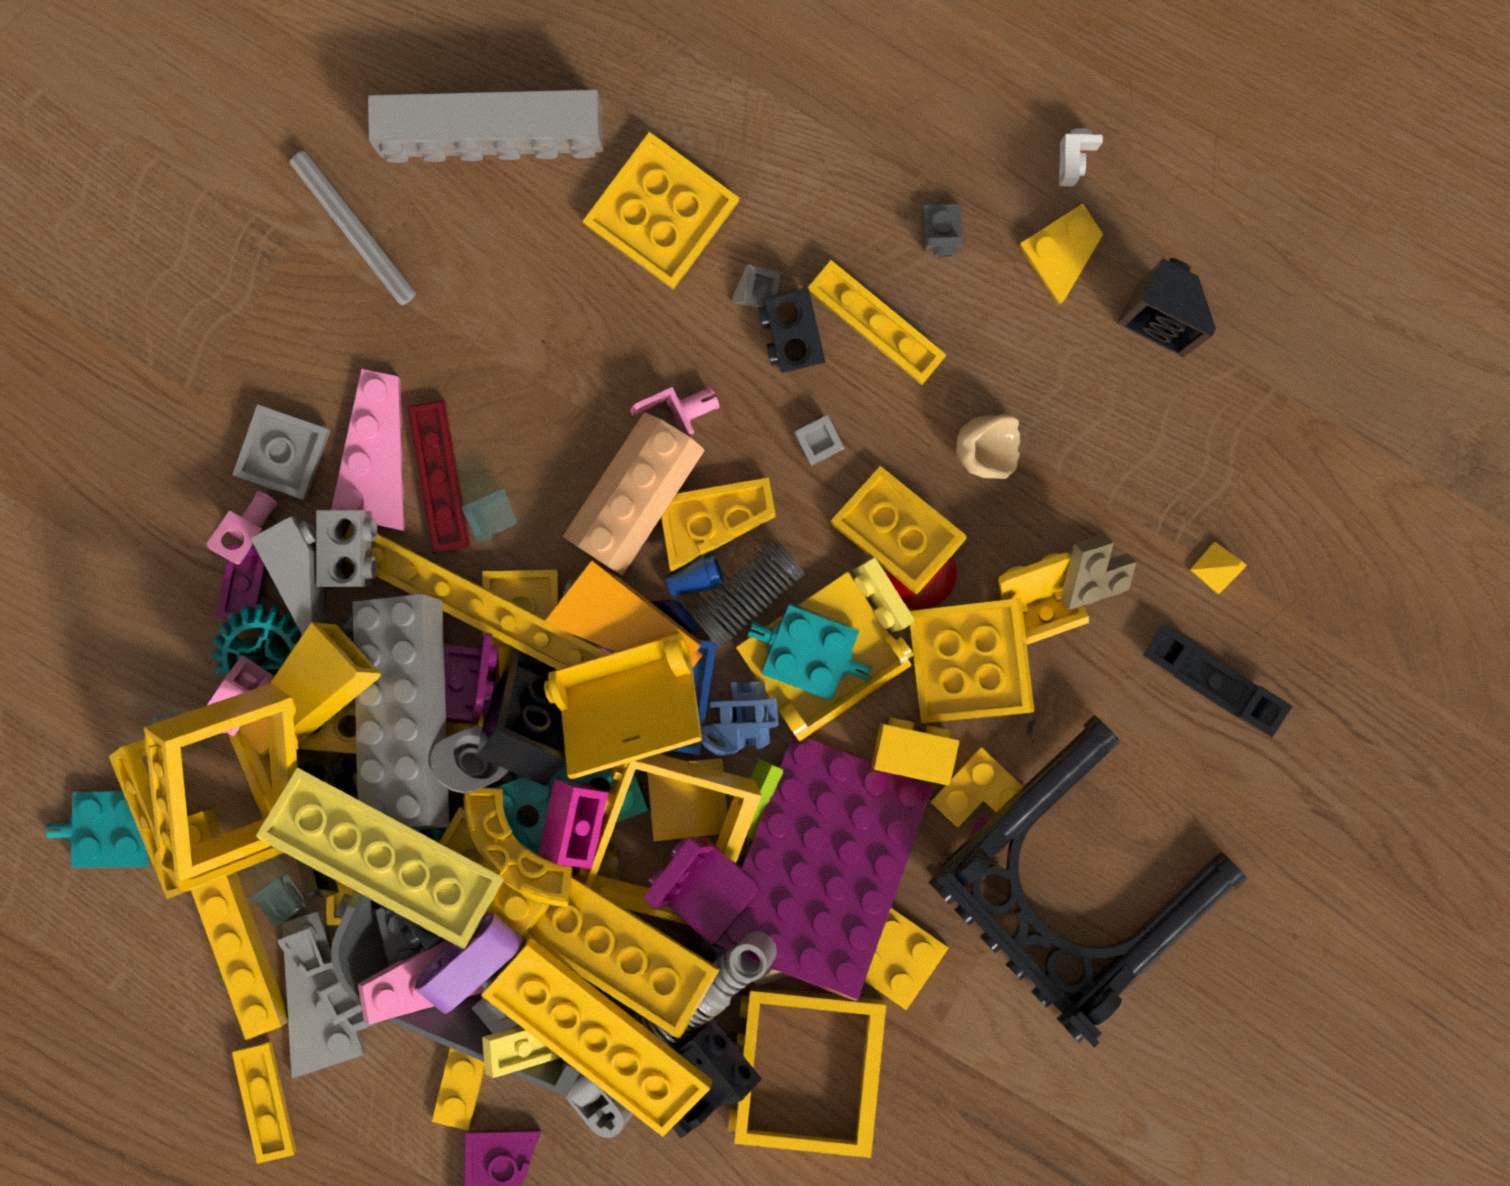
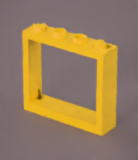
M268 684L144 727L159 867L178 882L271 846L256 836L266 820L265 818L190 847L180 747L266 717L273 804L275 805L297 769L296 750L298 749V740L294 731L293 718L296 708L291 696L274 685Z
M238 729L234 737L230 734L228 735L261 816L265 819L274 806L270 755H263L253 750L249 745V740ZM143 739L123 746L109 755L166 899L284 853L270 846L178 882L159 867L150 778L142 759L143 756L147 755L146 740Z
M661 754L612 767L611 778L614 781L610 792H608L592 869L576 867L574 877L625 909L689 925L669 906L653 908L645 901L643 897L650 888L597 875L635 769L733 795L734 798L716 846L735 863L762 796L755 780Z
M750 986L749 996L742 995L739 1018H747L745 1033H738L737 1042L740 1045V1052L753 1068L760 1004L868 1015L855 1141L747 1130L750 1091L741 1102L738 1101L737 1109H730L728 1131L735 1132L734 1144L871 1158L886 1015L885 1000L859 997L857 1001L841 995Z

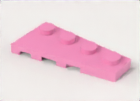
M361 369L331 510L372 511V518L376 520L378 526L405 531L404 484L402 476L403 447L401 445V381L398 376Z
M443 939L433 944L427 950L422 948L420 949L421 952L405 961L400 960L358 983L364 1022L372 1024L433 1007L428 1000L414 990V984L420 973L453 943ZM480 985L469 996L483 993L485 988Z

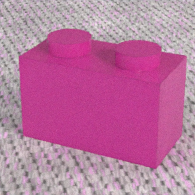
M554 779L538 854L556 864L592 869L608 792L586 783Z

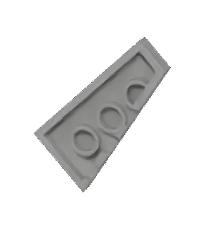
M321 910L282 923L283 937L310 927L324 963L332 961V945ZM284 952L292 1079L363 1056L366 1052L359 1031L351 1033L343 1022L333 1025L315 987Z

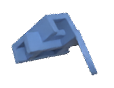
M765 682L731 683L732 699L710 702L711 708L719 707L720 722L701 728L702 741L700 742L709 751L719 756L736 754L746 746L756 745V749H762L770 744L769 728L778 726L776 698H766ZM732 707H736L737 721H733ZM707 736L714 738L721 747L711 742Z

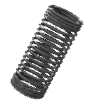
M773 539V542H770V544H767V547L763 548L765 554L760 551L758 552L760 558L753 556L755 563L752 560L748 561L750 567L743 565L745 572L742 569H738L741 577L733 574L735 581L732 578H728L732 588L724 582L723 586L726 591L722 587H718L722 597L716 591H713L716 600L708 596V600L713 607L706 600H703L706 609L698 605L696 609L690 611L692 617L719 647L722 648L725 642L728 643V639L722 632L729 639H732V635L728 629L737 635V630L731 622L739 630H742V626L738 620L744 626H747V621L741 613L749 621H752L753 618L747 610L754 617L758 616L750 603L759 612H763V609L753 596L765 608H768V605L759 593L769 603L773 604V600L762 586L775 599H778L777 594L765 579L780 595H783V591L771 576L785 590H788V587L774 569L790 586H793V582L781 567L795 581H799V578L805 576L801 567L776 539Z

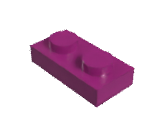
M230 544L229 550H235L241 546ZM251 548L240 564H235L227 559L216 618L228 620L227 617L232 612L240 615V610L245 605H249L255 611V607L260 603L267 568L256 548Z

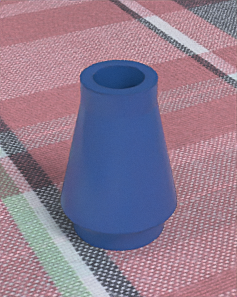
M704 554L674 573L666 575V582L671 595L676 596L685 593L716 590L717 585L724 582V577L716 556L706 557Z

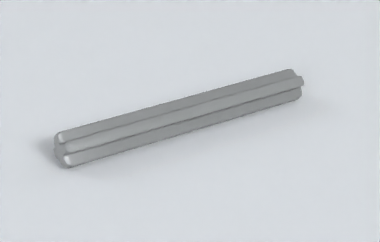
M300 151L294 155L289 161L290 165L400 305L410 302L416 296V292L305 151Z

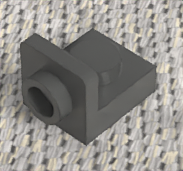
M961 204L923 205L924 252H933L934 257L944 258L953 257L956 255V251H962L964 237H962Z

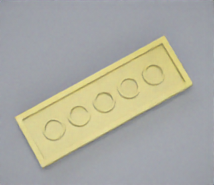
M299 768L293 773L256 834L257 838L462 949L466 948L503 882L502 876Z

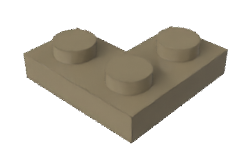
M1106 534L1074 543L1060 602L1068 610L1089 605L1113 595L1122 594L1130 589L1136 561L1128 553L1110 558L1114 542Z

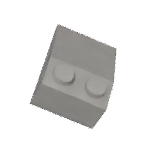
M291 516L250 538L301 634H304L311 622L326 624L325 587H316V526L313 523L308 524L304 520Z

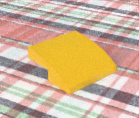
M723 758L686 761L724 772ZM647 772L654 841L720 834L728 814L726 793Z

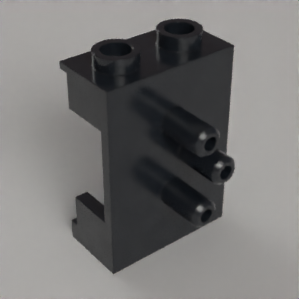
M714 1019L697 1029V1031L693 1032L692 1035L688 1036L676 1047H673L677 1053L713 1080L710 1090L672 1127L680 1138H683L690 1131L700 1126L715 1109L726 1102H729L731 1105L738 1101L741 1102L762 1079L740 1052L739 1043L729 1039Z

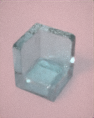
M498 490L462 507L477 542L482 544L495 538L494 534L518 523L508 500L509 495L506 490Z
M288 874L279 877L247 899L251 905L259 904L274 928L308 906Z

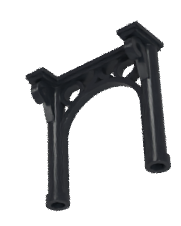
M1093 715L1083 724L1084 730L952 855L943 863L939 862L935 867L930 864L926 869L933 876L928 883L949 905L954 900L959 903L954 910L969 926L976 921L985 931L980 938L994 953L1000 949L1006 953L1010 960L1005 965L1020 981L1027 976L1036 985L1031 992L1046 1008L1053 1003L1061 1012L1056 1019L1079 1044L1086 1039L1093 1047H1096L1100 1043L1097 1038L1102 1033L1094 1025L1103 1023L1114 1014L1122 1002L1120 995L1232 888L1237 890L1247 880V877L1224 853L1220 852L1138 931L1125 940L1110 945L1089 946L1069 941L1052 932L1038 919L1030 908L1021 887L1019 878L1020 850L1026 834L1034 823L1120 743L1116 735L1097 716ZM1009 843L1007 867L990 865L992 858ZM995 874L1008 879L1009 894L1005 901L998 904L990 903L982 895L980 890L981 882L988 875ZM970 884L971 893L964 886ZM1016 902L1018 909L1014 910L1013 913L1016 916L1017 926L1014 934L1010 936L989 913H1006L1013 908ZM1028 922L1030 923V925H1031L1038 933H1036V932H1028V930H1029V924H1028ZM1033 944L1043 945L1048 949L1051 944L1057 946L1046 955L1044 963L1046 972H1043L1023 950L1025 947ZM1064 954L1080 956L1083 972L1081 977L1075 982H1064L1055 972V963ZM1115 957L1093 978L1094 972L1091 958ZM1064 992L1077 994L1072 999H1069Z

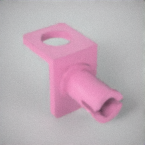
M710 386L682 400L677 397L673 387L634 404L630 412L634 416L666 402L679 431L692 437L694 431L690 420L718 409L719 402L717 397L712 398V395L715 393Z
M258 491L241 517L229 510L207 542L208 549L235 564H240L251 547L255 548L250 538L263 532L261 527L271 512L277 507V502L269 495ZM229 532L232 536L243 541V544L238 549L229 550L222 545V536Z

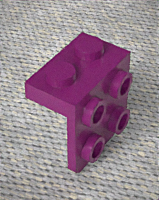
M484 632L480 649L444 644L446 722L478 726L481 714H488L494 681L487 680V678L492 679L498 653V645L491 644L492 633Z
M707 837L685 838L673 849L671 853L673 860L666 869L661 868L648 882L650 890L643 899L653 908L669 906L706 941L716 943L720 941L758 892L759 884Z

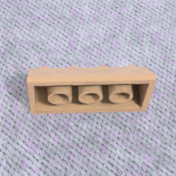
M644 412L562 537L623 576L705 450L691 437L662 419Z

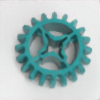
M258 603L255 611L249 605H245L240 610V615L232 612L227 617L229 623L222 622L218 631L221 635H216L212 640V644L219 649L212 652L211 659L221 662L214 668L216 674L226 673L228 675L237 663L238 658L240 659L242 655L266 671L268 669L279 670L290 655L289 652H292L302 637L297 624L294 625L290 622L292 619L290 611L283 617L279 615V605H273L269 613H267L264 603ZM264 628L263 633L257 639L247 637L246 640L237 638L238 634L244 630ZM277 634L285 640L289 649L282 647L278 643ZM265 643V656L268 658L261 666L263 658L261 657L262 653L259 649Z

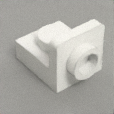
M1083 128L1073 129L1070 131V134L1064 135L1060 141L1059 186L1074 187L1079 177L1085 175L1086 153H1080V150H1098L1103 143V135H1093V130Z

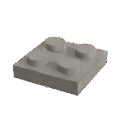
M257 404L232 475L306 501L331 430Z

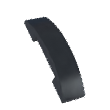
M1162 624L1142 655L1199 695L1270 738H1273L1293 707L1261 685H1256L1196 647L1195 643L1165 624Z

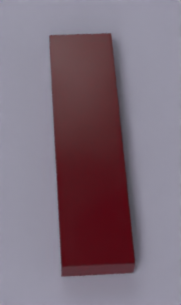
M440 400L407 406L433 554L471 548L446 401Z

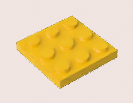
M649 132L582 222L597 235L674 290L733 211L740 198Z
M1021 598L910 611L915 619V622L910 624L921 723L1034 712Z

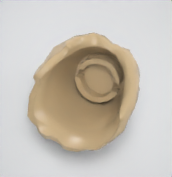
M1011 413L984 415L973 418L961 427L957 436L956 454L958 460L969 473L982 478L1007 479L1016 470L1020 455L1018 452L1020 444L1018 419Z

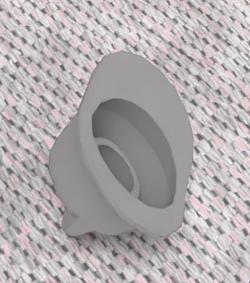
M481 726L468 728L442 739L434 745L430 753V767L434 776L442 785L452 791L461 793L476 791L496 782L508 772V770L476 757L482 732Z

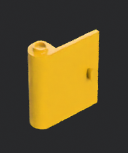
M848 571L797 606L859 629V634L852 649V659L872 666L867 681L846 673L839 681L831 701L762 675L761 669L768 654V643L749 637L736 646V649L757 680L765 682L768 696L776 698L778 711L799 742L912 666L908 660L913 656L909 646L902 637L895 640L887 629L880 624L876 618L875 611L865 596L859 591ZM782 616L768 624L766 627L774 629L777 623L782 619Z
M681 633L549 672L548 681L544 682L548 701L551 704L555 703L562 712L567 776L570 780L702 741L691 656L687 643Z

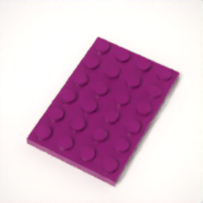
M793 733L780 768L783 769V774L773 796H771L769 803L765 806L742 869L757 881L759 890L720 941L713 943V946L728 951L739 943L746 934L752 931L766 933L773 939L777 950L775 960L769 968L857 1001L918 833L933 786L910 777L874 770L871 762L808 738H804L799 742ZM746 950V954L751 960L760 962V958L755 952Z

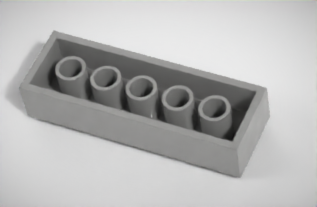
M598 90L368 95L369 142L381 158H386V161L391 163L408 162V157H423V160L427 162H442L446 160V156H460L461 160L480 161L483 159V155H498V159L517 160L520 159V154H535V157L538 159H555L558 157V153H573L575 158L595 157V152H604L603 108Z
M423 594L353 602L354 644L382 673L378 680L355 698L358 800L413 830L449 828L448 788L439 782L430 767V753L434 745L447 738L442 600Z

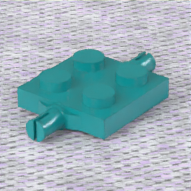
M789 602L782 619L774 629L754 621L750 625L751 629L749 628L747 636L768 643V654L761 669L762 675L831 701L839 681L846 673L865 681L869 678L872 666L852 659V649L859 634L858 628Z
M123 791L73 792L72 815L69 823L48 822L46 825V829H61V831H46L48 839L69 838L71 844V868L150 867V857Z

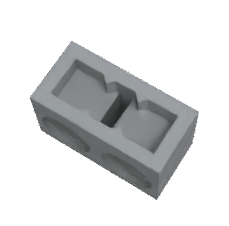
M316 510V587H372V579H375L377 574L376 558L372 556V541H375L377 536L376 520L372 518V511ZM349 519L354 525V534L349 540H346L342 535L341 529L343 523ZM346 558H350L354 563V572L349 578L343 574L341 568Z

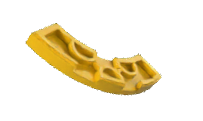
M483 787L476 791L464 793V812L468 833L474 848L489 870L502 876L503 882L507 886L526 897L554 906L568 907L572 866L560 865L546 860L531 850L525 849L517 841L505 817L503 789Z

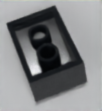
M516 648L511 650L482 727L476 757L546 786L566 761L562 712L555 703L551 704L548 701L544 689V682L548 681L549 672L557 669Z

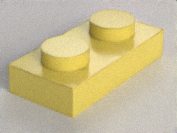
M875 557L852 569L856 576L854 580L857 588L865 597L870 598L876 608V618L884 628H889L891 633L915 622V619Z
M521 1026L482 1037L485 1074L492 1078L560 1058V1056Z

